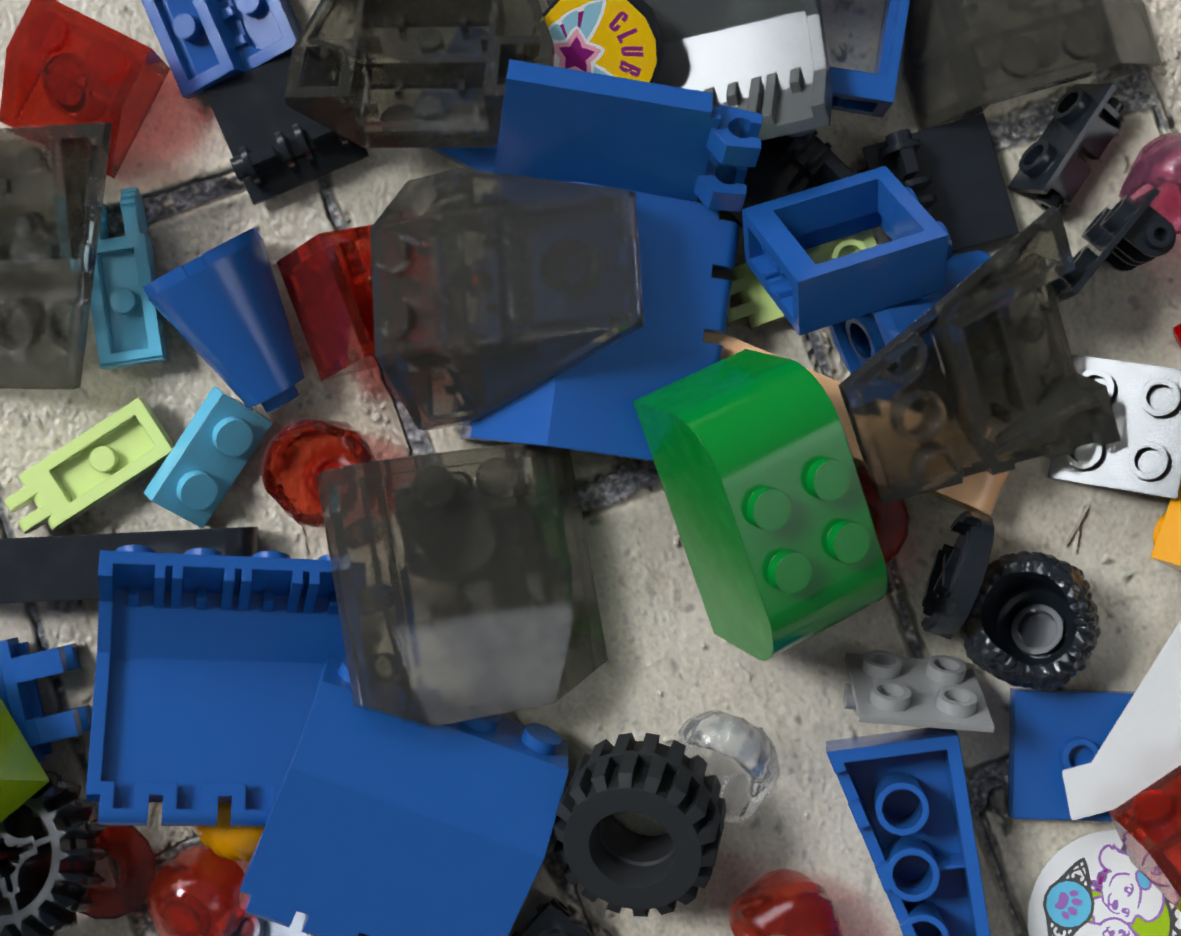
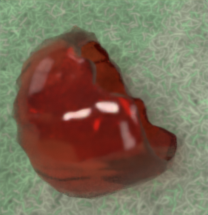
M304 419L284 427L269 441L262 457L261 476L267 493L275 499L286 515L293 518L299 525L317 528H338L345 521L355 519L362 510L366 509L372 497V488L377 482V460L364 435L347 422Z
M784 868L765 873L733 901L728 912L734 936H843L839 916L825 888L796 870Z

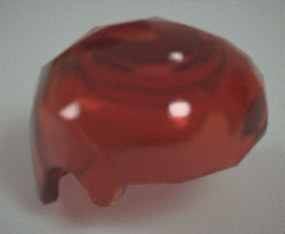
M203 844L183 848L163 866L151 882L147 893L148 913L159 936H231V933L236 931L245 915V909L240 908L239 903L240 887L245 875L242 868L235 861L219 857L211 848L205 847Z

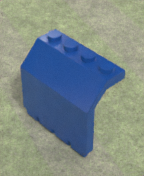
M504 181L493 191L492 198H483L480 208L478 234L487 236L484 261L475 260L470 281V297L477 298L479 301L476 324L467 323L462 341L461 358L462 361L470 362L467 387H458L454 402L453 423L462 425L460 439L544 446L654 462L633 401L723 360L724 346L703 342L704 332L726 334L732 281L713 278L711 274L712 269L734 270L740 224L719 219L720 210H708L703 203L585 182Z
M125 545L117 548L116 551L100 550L98 566L99 614L97 657L86 784V802H99L98 825L147 826L149 802H162L161 826H217L218 803H231L230 826L264 827L297 748L328 655L332 654L343 659L348 656L361 658L365 610L373 588V562L356 561L354 557L346 554H328L321 556L318 560L291 559L288 554L279 551H261L253 554L252 557L224 556L221 551L211 548H194L186 551L184 554L156 553L154 549L143 545Z
M329 654L321 672L313 704L294 756L243 877L240 892L250 895L245 913L286 927H290L296 911L307 914L301 932L312 936H358L359 933L368 936H508L546 855L556 812L569 771L567 741L561 739L555 731L547 726L538 723H528L525 726L501 717L498 711L482 702L468 701L463 703L441 695L438 689L425 681L418 679L403 681L381 673L374 664L365 659L348 656L343 659Z

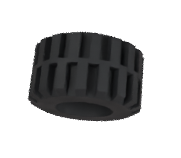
M632 733L620 734L615 746L605 739L594 746L591 755L585 753L578 761L574 773L571 774L557 809L551 838L557 840L553 852L557 863L567 864L563 875L571 885L581 883L584 886L582 892L584 897L591 902L600 898L608 902L607 910L619 914L621 908L624 907L632 909L633 916L648 917L649 910L652 908H656L663 915L675 911L677 900L684 905L693 901L697 897L699 887L705 889L711 879L724 829L726 814L725 798L719 797L722 786L717 776H705L708 763L698 754L691 759L684 755L686 745L676 740H673L671 746L659 743L660 735L646 733L643 741H635ZM618 812L644 814L660 823L668 833L658 836L637 834L622 826L612 814Z

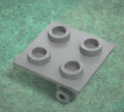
M872 650L865 654L846 653L845 660L851 683L845 684L843 706L844 709H855L859 722L994 733L995 726L972 663H966L947 655H936L929 659L899 657L892 652L884 650Z

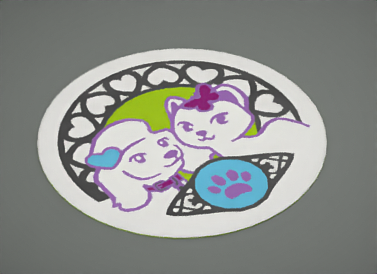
M1124 829L1101 830L1073 840L1061 848L1047 862L1035 882L1027 914L1029 936H1181V855L1159 839L1144 833Z

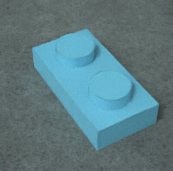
M214 386L147 486L144 494L152 502L203 529L272 425V422L252 408H248L239 400Z

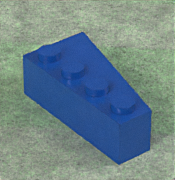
M920 728L826 741V753L870 853L883 889L894 910L903 936H991L957 731L953 729Z

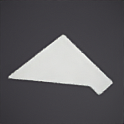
M1181 620L1092 762L1062 771L1072 820L1181 792Z

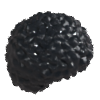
M1023 550L1016 554H1006L1000 556L999 559L993 560L988 564L977 598L960 629L967 658L971 659L982 670L987 671L999 680L1007 682L1011 686L1030 687L1034 690L1041 689L1048 692L1053 687L1066 685L1070 678L1075 676L1078 671L1086 668V661L1090 659L1092 651L1097 645V639L1101 635V629L1098 625V608L1092 600L1093 595L1089 591L1090 584L1084 579L1083 571L1072 566L1067 561L1059 560L1053 555L1042 552L1030 553Z

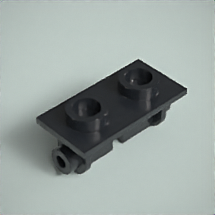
M1113 83L1075 84L1072 89L1067 91L1056 103L1053 110L1054 117L1039 140L1033 143L1022 155L1019 161V170L1007 188L1015 192L1039 193L1035 200L1036 205L1051 214H1057L1061 207H1069L1092 171L1076 157L1081 150L1091 160H1099L1124 123L1121 115L1125 110V106L1121 101L1112 97L1117 86Z

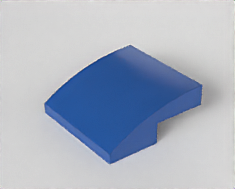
M141 0L182 97L186 99L205 94L204 90L308 46L289 0Z

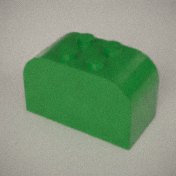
M744 349L633 401L715 635L751 656L766 661L884 598L888 585L886 566L842 423L827 393L804 366L791 359Z

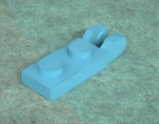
M137 187L121 189L122 192H120V208L125 229V236L109 238L107 210L99 193L82 195L83 198H81L86 242H82V250L99 365L104 370L169 361L163 315L148 300L149 298L142 288L157 279L151 237L147 235L148 226L144 202Z

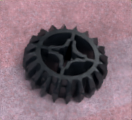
M44 770L50 782L0 823V936H57L59 931H68L73 926L78 925L76 912L87 911L88 908L95 905L87 890L88 887H98L106 881L95 871L96 861H101L110 855L103 848L96 847V837L107 827L98 825V822L89 821L97 803L86 802V799H79L82 786L75 784L73 781H62V775H58L54 771ZM32 810L36 812L39 817H33ZM40 818L42 819L43 823L45 824V826H46V828H47L49 834H47V833L44 831V829H43V827H42V824H41V821H40Z

